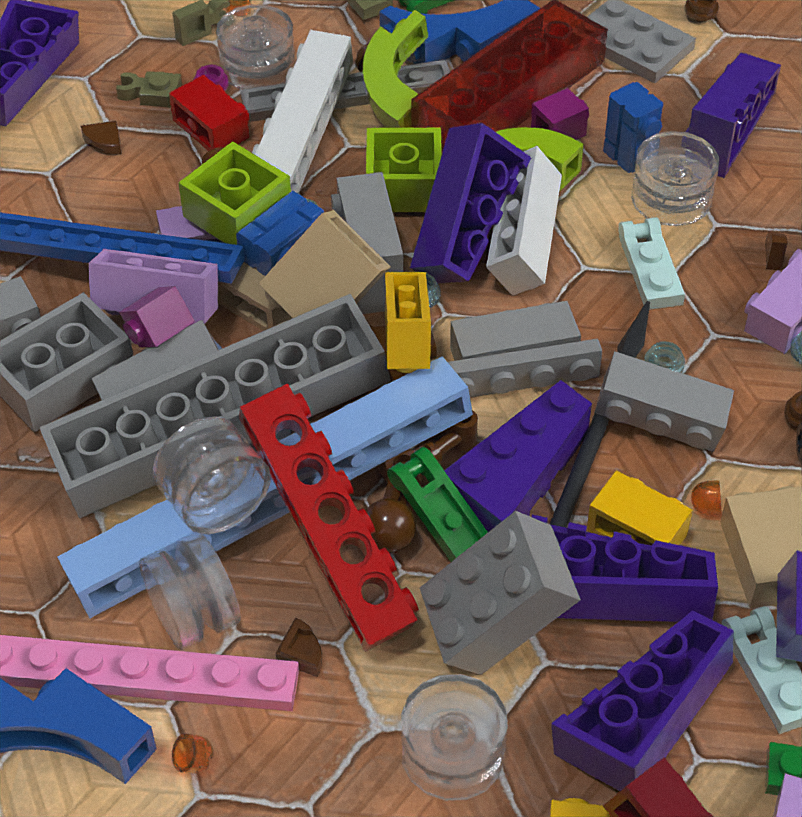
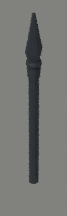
M646 301L618 344L617 352L636 358L644 347L650 308L649 301ZM594 413L550 521L551 525L567 528L610 421L608 417Z

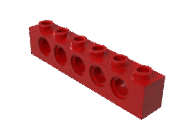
M287 383L240 406L239 420L361 646L367 652L412 628L418 620L414 613L418 612L419 608L410 590L407 587L401 589L394 578L393 573L397 572V568L390 553L385 547L379 550L371 536L375 532V528L368 513L364 508L357 510L349 496L354 491L346 473L342 469L336 472L328 457L332 455V449L322 431L315 433L307 418L311 417V411L306 400L300 392L294 395ZM290 429L299 435L300 441L295 445L286 446L277 440L276 434L281 430ZM311 467L319 472L321 480L316 484L307 485L298 479L297 472L302 468ZM324 506H334L341 512L342 520L336 524H327L320 519L318 510ZM345 545H355L361 549L364 560L358 564H349L341 558L339 550ZM367 584L380 586L385 593V601L380 604L368 603L362 596L361 588Z

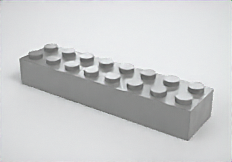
M348 294L39 428L64 488L80 519L252 443L239 420L240 406L287 383L294 395L299 392L303 395L311 411V416H314L391 381L389 370L387 369L385 351L352 295Z

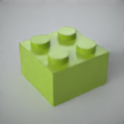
M441 127L367 128L366 174L383 172L392 212H426L442 156Z
M231 142L178 182L183 217L222 242L237 245L236 233L291 192L290 176L235 142Z

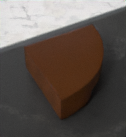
M117 121L80 125L83 139L87 145L103 149V153L122 154Z
M769 231L766 236V269L780 270V267L783 265L788 244L787 236L778 231Z
M295 617L275 653L276 660L297 661L300 671L318 677L322 665L320 644L311 627Z

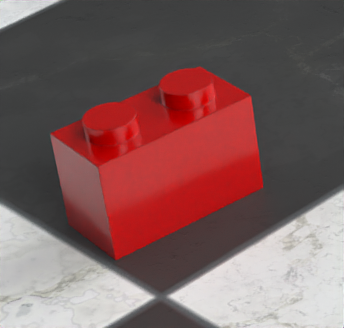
M204 74L169 93L173 121L206 150L210 151L219 147L225 148L231 142L239 144L250 138L248 126L250 116L246 107L241 102H236L225 92L222 86L213 83Z

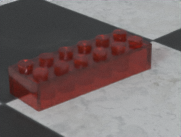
M551 0L411 99V128L441 127V148L443 152L449 128L484 123L496 132L518 127L532 116V103L572 87L604 63L608 29L560 1Z

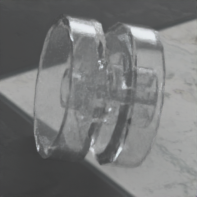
M249 4L237 7L224 14L217 23L216 35L217 45L220 50V67L227 75L229 84L244 90L286 83L288 69L294 68L296 63L295 48L293 46L294 29L288 14L279 8L265 4Z
M662 132L644 140L637 149L631 200L636 210L646 219L657 217L661 225L669 226L693 224L704 218L712 207L714 197V185L719 169V156L706 140L688 132Z
M217 416L197 419L177 430L165 441L156 454L152 469L156 486L165 498L173 504L174 510L182 521L193 532L207 535L224 532L242 523L256 511L264 500L271 482L268 465L250 446L242 433L230 420Z
M199 532L177 541L175 550L176 560L162 549L139 560L141 575L152 605L169 638L181 651L203 640L204 623L212 630L220 633L239 624L241 620L240 608L229 577L212 545Z
M462 674L440 675L421 683L408 696L401 713L402 765L411 782L427 795L446 801L467 800L486 792L499 778L505 762L508 724L506 708L497 692L481 680Z

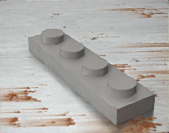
M598 339L450 361L448 363L468 386L470 397L495 393L503 394L509 391L533 387H546L556 384L560 380L571 382L599 377L602 348Z

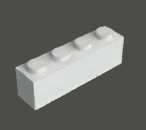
M538 146L524 151V153L532 158L527 168L520 169L516 177L519 184L513 195H507L500 209L503 215L498 225L493 227L486 265L488 270L512 296L545 284L562 174Z

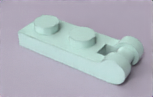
M657 217L647 218L644 223L633 224L632 221L620 222L618 227L620 242L643 305L646 301H649V310L683 305L685 293L662 236L659 219ZM646 238L647 242L638 243L637 239Z
M763 606L751 610L750 616L741 619L739 616L723 619L722 625L734 630L733 653L778 733L781 734L802 727V671L795 660L776 657L777 629L769 608ZM756 633L760 642L751 644L747 636Z

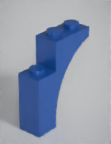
M502 0L491 6L464 13H421L426 17L429 37L407 60L414 64L447 60L456 54L463 61L480 71L539 36L541 8L529 0ZM388 6L380 11V27H383L392 34L396 24L401 19H406L412 12Z
M67 668L55 679L46 682L34 701L0 678V753L14 750H46L64 753L97 765L126 784L157 750L152 727Z

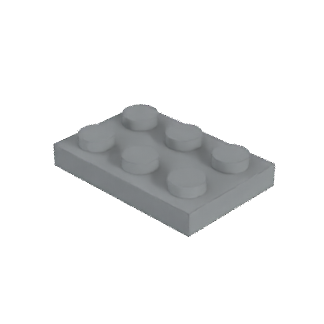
M607 0L574 27L571 34V41L653 83L661 79L694 50L696 41L695 37L621 0Z

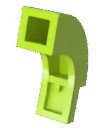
M416 10L406 19H401L394 27L392 34L383 27H380L371 38L364 55L363 76L370 106L378 120L386 128H413L425 115L422 96L398 78V72L403 63L429 37L426 17Z
M532 127L509 128L496 131V133L523 152L538 146L562 174L559 191L581 172L584 144L567 135L552 130Z

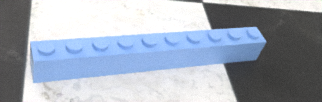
M441 356L430 362V369H417L412 373H408L310 424L315 433L322 431L332 449V455L328 457L336 472L342 469L348 479L351 480L472 416L473 412L468 386L444 357ZM295 432L279 442L286 446H292L300 441V437ZM255 453L240 462L232 464L219 473L195 483L190 488L173 497L155 504L148 510L125 522L113 526L102 534L76 545L71 550L57 556L90 619L289 513V510L258 453ZM305 467L297 472L298 479L304 484L313 485L321 480L319 472L314 468Z

